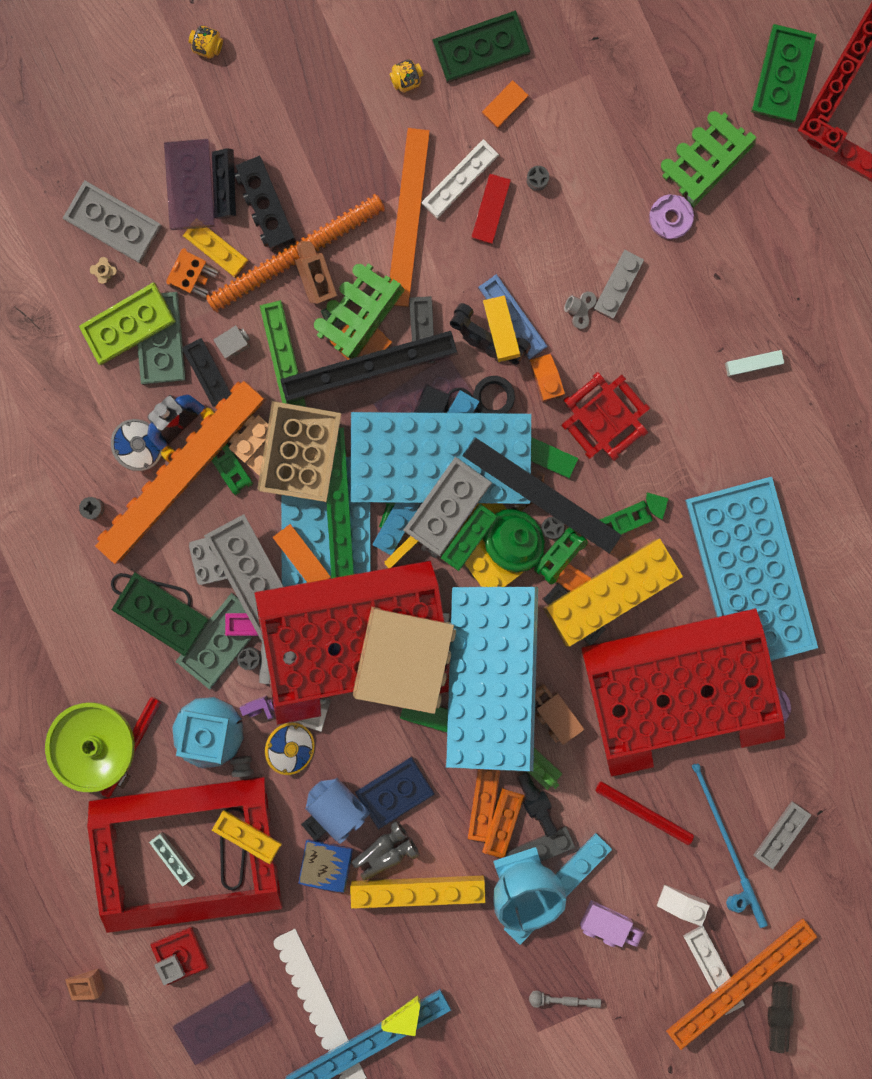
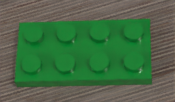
M776 24L772 25L751 113L792 123L796 121L817 34Z

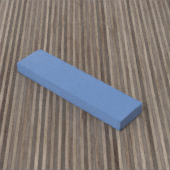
M497 274L478 287L486 300L505 295L516 338H523L531 345V349L526 355L529 360L548 347Z

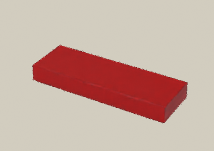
M489 174L471 239L493 244L511 179Z

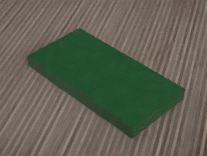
M516 10L432 39L447 83L530 54V49Z
M134 572L111 609L185 657L188 656L210 621V618L137 572Z

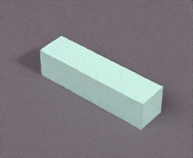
M782 350L729 361L725 363L727 376L784 364Z
M163 832L149 842L182 887L194 879L195 874Z

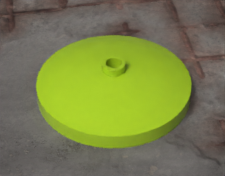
M95 702L77 704L60 713L51 724L45 741L47 763L54 776L65 786L80 792H97L115 785L129 770L135 751L133 732L126 719L112 707ZM92 742H93V746H95V750H92V749H91V743H92Z

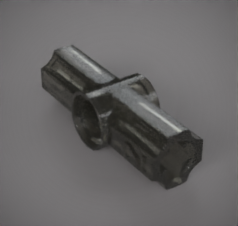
M784 981L772 982L771 1006L768 1007L767 1015L768 1025L770 1026L768 1049L776 1053L789 1052L790 1028L793 1027L794 1013L791 1007L793 985Z

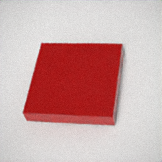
M192 926L150 944L157 962L176 954L185 972L183 977L167 985L209 967Z

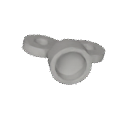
M588 291L584 292L580 299L573 295L567 299L564 311L574 315L572 322L577 329H584L589 324L588 310L596 304L595 294ZM587 297L590 298L589 303L586 302ZM580 317L583 319L581 324L578 321Z

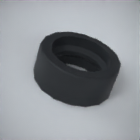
M488 376L482 379L476 385L473 393V398L479 401L476 409L479 413H508L515 401V391L511 383L500 376ZM490 384L502 386L507 393L506 404L498 410L487 409L481 401L482 390Z

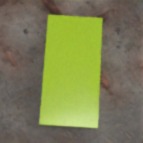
M153 282L79 325V328L98 364L103 365L176 323V320L157 284Z

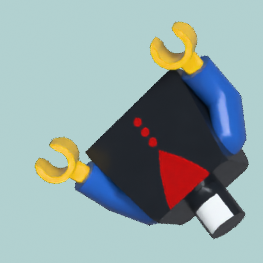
M169 395L161 403L157 404L154 410L147 416L150 421L147 435L157 449L162 450L161 456L168 463L171 462L168 459L169 455L174 453L175 450L166 445L174 440L199 416L198 414H201L202 419L214 414L211 408L204 409V405L191 395L178 397Z

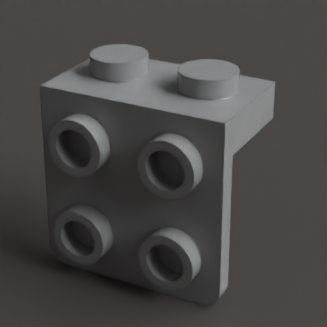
M206 538L189 543L195 575L199 585L227 579Z

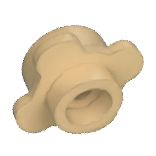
M101 257L96 265L90 267V273L94 274L101 284H105L117 272L116 268L108 263L106 257Z

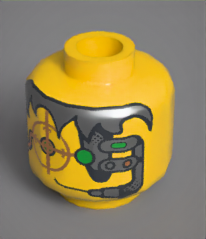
M201 25L196 31H191L188 43L191 44L193 53L211 59L215 55H219L223 39L220 37L219 31Z
M411 59L395 64L392 67V72L389 73L395 90L399 89L403 93L419 87L421 84L420 77L424 76L419 63L414 64Z

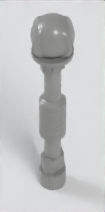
M533 991L529 996V1002L536 1008L549 1003H560L565 1006L587 1005V1007L593 1008L601 1007V999L587 998V1000L566 996L556 998L544 995L540 991Z

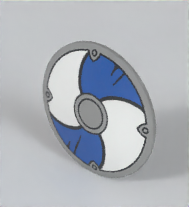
M139 419L126 420L115 428L111 436V450L115 459L129 470H148L161 457L162 450H158L147 435L148 422Z

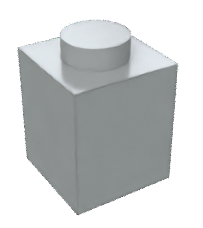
M236 325L213 339L227 361L250 347L247 343L250 338L244 328L239 330Z

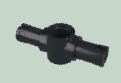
M528 772L518 776L517 780L525 794L523 804L529 816L539 821L547 838L559 832L551 818L550 809H552V805L545 792H540L536 788Z

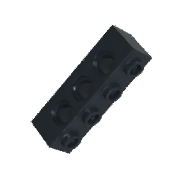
M259 155L235 165L238 172L234 175L239 186L244 185L246 193L243 196L247 206L252 205L255 211L251 215L256 227L261 226L263 234L260 237L264 246H269L271 251L296 242L261 156ZM255 179L260 180L261 185L259 188H250L251 181ZM268 200L270 205L267 209L258 208L259 202ZM271 220L278 221V227L274 230L267 229V224Z

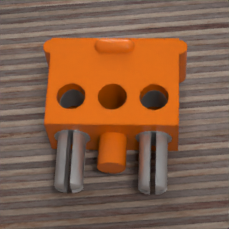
M183 248L166 283L168 286L173 285L189 294L194 292L206 298V294L209 291L196 284L199 282L206 285L208 278L202 276V272L216 278L218 271L207 266L205 260L187 252ZM194 262H199L198 267H193ZM190 271L194 272L193 277H188ZM185 281L190 283L188 287H183Z

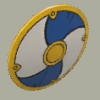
M292 722L280 725L270 734L266 742L265 757L268 765L275 772L282 775H292L300 772L309 764L313 757L315 747L313 736L305 726L299 723Z

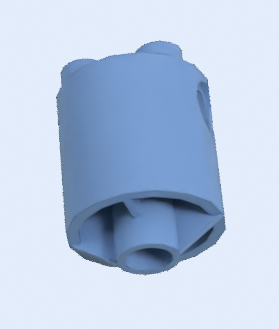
M338 778L318 782L309 791L305 807L310 815L339 844L349 836L348 833L353 829L356 831L370 814L368 809Z

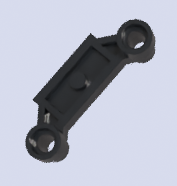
M465 303L458 304L450 321L451 327L459 330L463 335L462 339L466 340L469 345L477 347L486 352L489 357L497 359L491 333L471 322L470 319L474 311L469 305ZM516 338L520 357L508 360L512 364H519L523 356H526L531 349L530 343L523 338Z

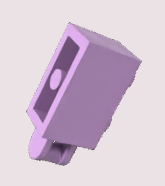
M592 900L580 922L584 934L592 938L596 936L603 938L605 944L614 948L616 945L623 947L624 942L638 947L644 934L642 930L632 926L631 918ZM630 931L634 932L632 938L627 937Z

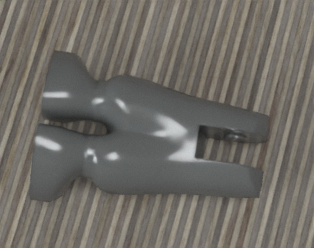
M398 821L392 823V832L390 834L380 836L369 848L352 861L355 868L367 861L371 865L360 874L364 881L399 864L405 855L411 859H416L420 856L413 840L410 837L406 839L408 834ZM404 839H406V840H405L402 844H400L399 846L393 847L395 843H397V842H399V841H403Z

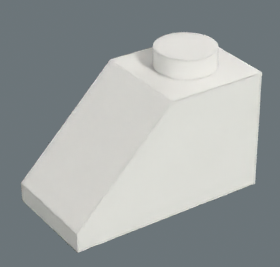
M664 885L657 902L658 907L680 919L699 926L703 925L710 906L702 898Z

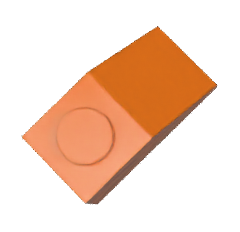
M551 354L529 360L541 401L545 402L564 396L565 392L559 372Z

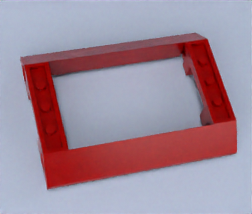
M872 2L797 130L811 148L872 182V153L845 138L848 134L847 132L838 127L833 128L827 123L872 47Z
M265 777L90 800L87 829L99 916L106 932L110 933L283 909L277 864L274 863V858L268 864L249 853L254 890L130 906L125 909L123 901L125 899L124 885L120 886L114 847V844L117 842L116 828H113V823L243 806L245 822L271 837L269 827L271 818Z

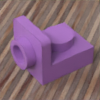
M267 696L243 704L239 708L242 716L248 714L249 717L260 714L262 712L261 708H264L268 720L274 717L273 712H275L272 699L268 700Z

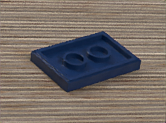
M412 756L355 791L361 803L370 812L369 816L378 830L435 795Z

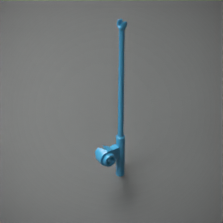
M693 764L692 769L698 776L741 878L740 883L744 890L739 894L729 896L726 901L727 907L732 912L740 913L750 904L759 928H763L768 924L749 879L744 874L703 778L701 767L699 764Z

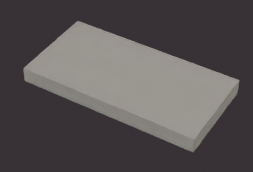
M85 180L62 218L140 264L162 227L160 223Z
M455 457L403 531L441 556L492 482Z

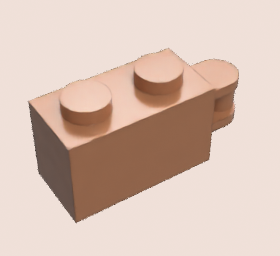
M299 242L297 251L300 258L295 260L309 302L317 304L337 296L323 254L316 253L311 242Z
M544 683L536 689L535 699L539 705L535 707L538 711L535 715L542 725L547 723L551 728V731L548 733L555 743L560 741L564 745L585 730L557 692L552 695ZM547 693L549 697L542 702L539 697Z

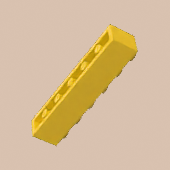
M484 875L351 881V909L485 903Z

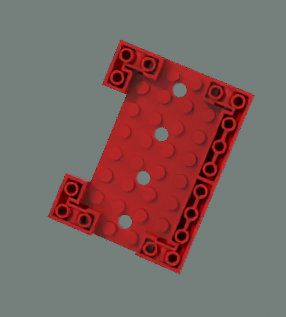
M431 561L254 592L261 635L264 641L277 725L320 717V698L353 692L371 607L444 622L439 586ZM332 643H338L341 647L337 655H331L328 652V648ZM288 651L296 654L295 661L290 664L283 660L284 654ZM450 662L445 665L446 681L444 686H441L439 694L449 692Z
M756 608L581 647L611 777L653 768L654 763L651 752L653 749L730 732H738L741 748L785 739L784 718L765 633ZM750 675L757 677L758 681L754 687H748L745 684L746 678ZM705 685L713 687V694L709 697L701 695V689ZM660 695L669 697L667 706L661 707L657 705V698ZM616 705L625 707V713L622 716L618 717L612 713Z

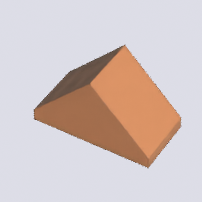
M99 969L65 979L72 1001L97 999L105 990Z

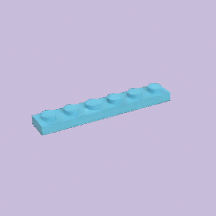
M597 833L556 873L565 889L566 897L612 850ZM504 927V930L519 945L534 931H522V928L521 931H515Z

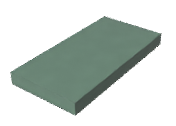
M178 292L161 293L176 323L137 345L142 385L186 381Z
M233 593L228 596L210 618V621L188 656L185 657L181 654L175 661L209 690L253 638V636H225V613H246L238 597Z

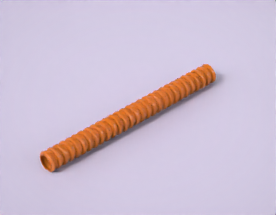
M373 194L371 199L369 197L366 198V202L361 201V205H355L353 210L350 208L348 213L343 212V216L340 217L338 215L337 219H332L330 224L325 223V227L320 226V230H314L313 234L309 233L307 234L308 237H302L301 239L302 241L311 242L318 252L320 247L325 248V244L328 243L330 245L332 240L336 241L338 240L337 237H343V233L346 232L348 234L350 229L354 230L355 226H361L362 222L366 223L368 218L373 219V215L377 216L379 215L378 212H384L385 207L378 195ZM297 240L295 245H289L290 248L288 249L284 248L282 253L279 251L277 256L272 255V259H266L264 264L261 262L259 267L254 266V270L251 271L249 269V273H243L241 278L239 276L236 277V281L231 280V284H225L224 288H218V292L213 291V295L210 296L208 294L206 299L214 312L218 313L219 309H224L226 304L228 306L231 305V301L236 302V298H242L243 294H249L248 291H254V287L257 286L259 288L261 283H267L266 280H272L274 275L277 277L279 272L284 273V269H290L289 266H295V260L300 258L297 251L299 241Z

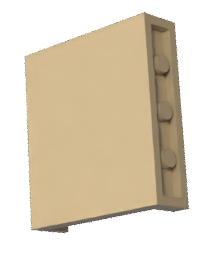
M371 607L353 690L354 698L435 714L436 708H439L441 704L440 688L444 686L446 681L445 665L449 664L451 658V651H449L450 642H454L456 629H453L454 625L450 622L445 623Z

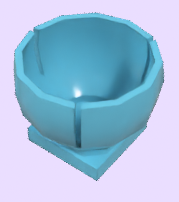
M209 697L194 699L182 707L172 726L174 747L177 749L176 756L182 757L184 761L199 768L220 767L235 757L244 738L242 721L237 724L241 717L233 706L218 698Z
M536 847L493 861L499 877L494 888V911L499 922L507 929L521 931V928L522 931L539 929L555 921L565 910V889L557 875L541 864Z

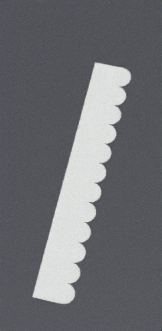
M296 929L277 937L274 940V947L277 950H282L280 952V959L287 963L286 972L294 975L291 982L293 986L299 988L297 992L298 997L306 1000L303 1004L305 1011L312 1012L309 1020L312 1024L317 1025L315 1028L317 1036L324 1037L321 1040L322 1047L331 1051L349 1041ZM360 1063L339 1073L341 1075L339 1079L366 1078Z

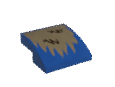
M311 839L306 840L298 884L344 893L346 891L353 848L334 843L327 844Z

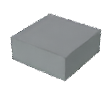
M176 954L154 965L163 985L185 975Z

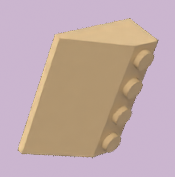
M272 401L257 489L262 492L326 502L341 413Z

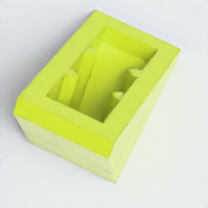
M417 995L385 1018L381 1023L383 1031L415 1036L420 1010L419 996Z

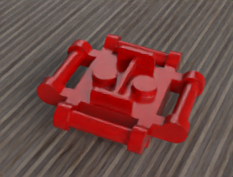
M596 372L588 383L571 397L567 396L563 400L573 415L561 426L564 430L567 429L585 450V455L588 459L603 449L612 461H616L619 458V454L641 436L644 437L648 434V431L637 419L646 413L650 407L647 403L644 404L626 383V378L623 374L608 385L601 374ZM599 385L602 391L579 409L576 403ZM616 387H619L636 407L637 411L634 414L631 413L613 391ZM578 420L597 443L594 447L574 425L575 421ZM632 425L635 430L612 449L608 443Z

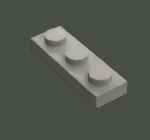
M624 250L593 310L613 320L644 259Z
M791 801L756 850L754 856L771 869H774L811 817V814Z

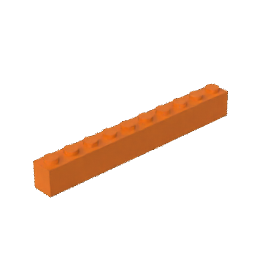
M247 381L237 382L230 390L232 394L227 400L223 398L216 405L217 411L212 416L208 415L200 423L202 425L201 429L197 433L193 431L185 440L187 444L183 449L178 448L171 455L173 460L168 465L164 464L156 472L157 478L153 482L148 481L141 489L143 493L139 498L134 497L126 506L128 510L123 515L120 513L112 521V528L109 531L104 530L98 536L97 540L99 542L95 547L111 562L118 564L124 559L222 450L233 435L243 427L246 421L267 400Z

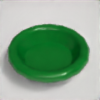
M517 509L501 510L495 514L498 518L483 538L486 551L493 562L504 570L515 573L529 571L539 563L544 554L545 540L542 529L536 520L524 511Z

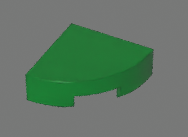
M647 492L646 504L648 509L655 517L663 520L669 498Z

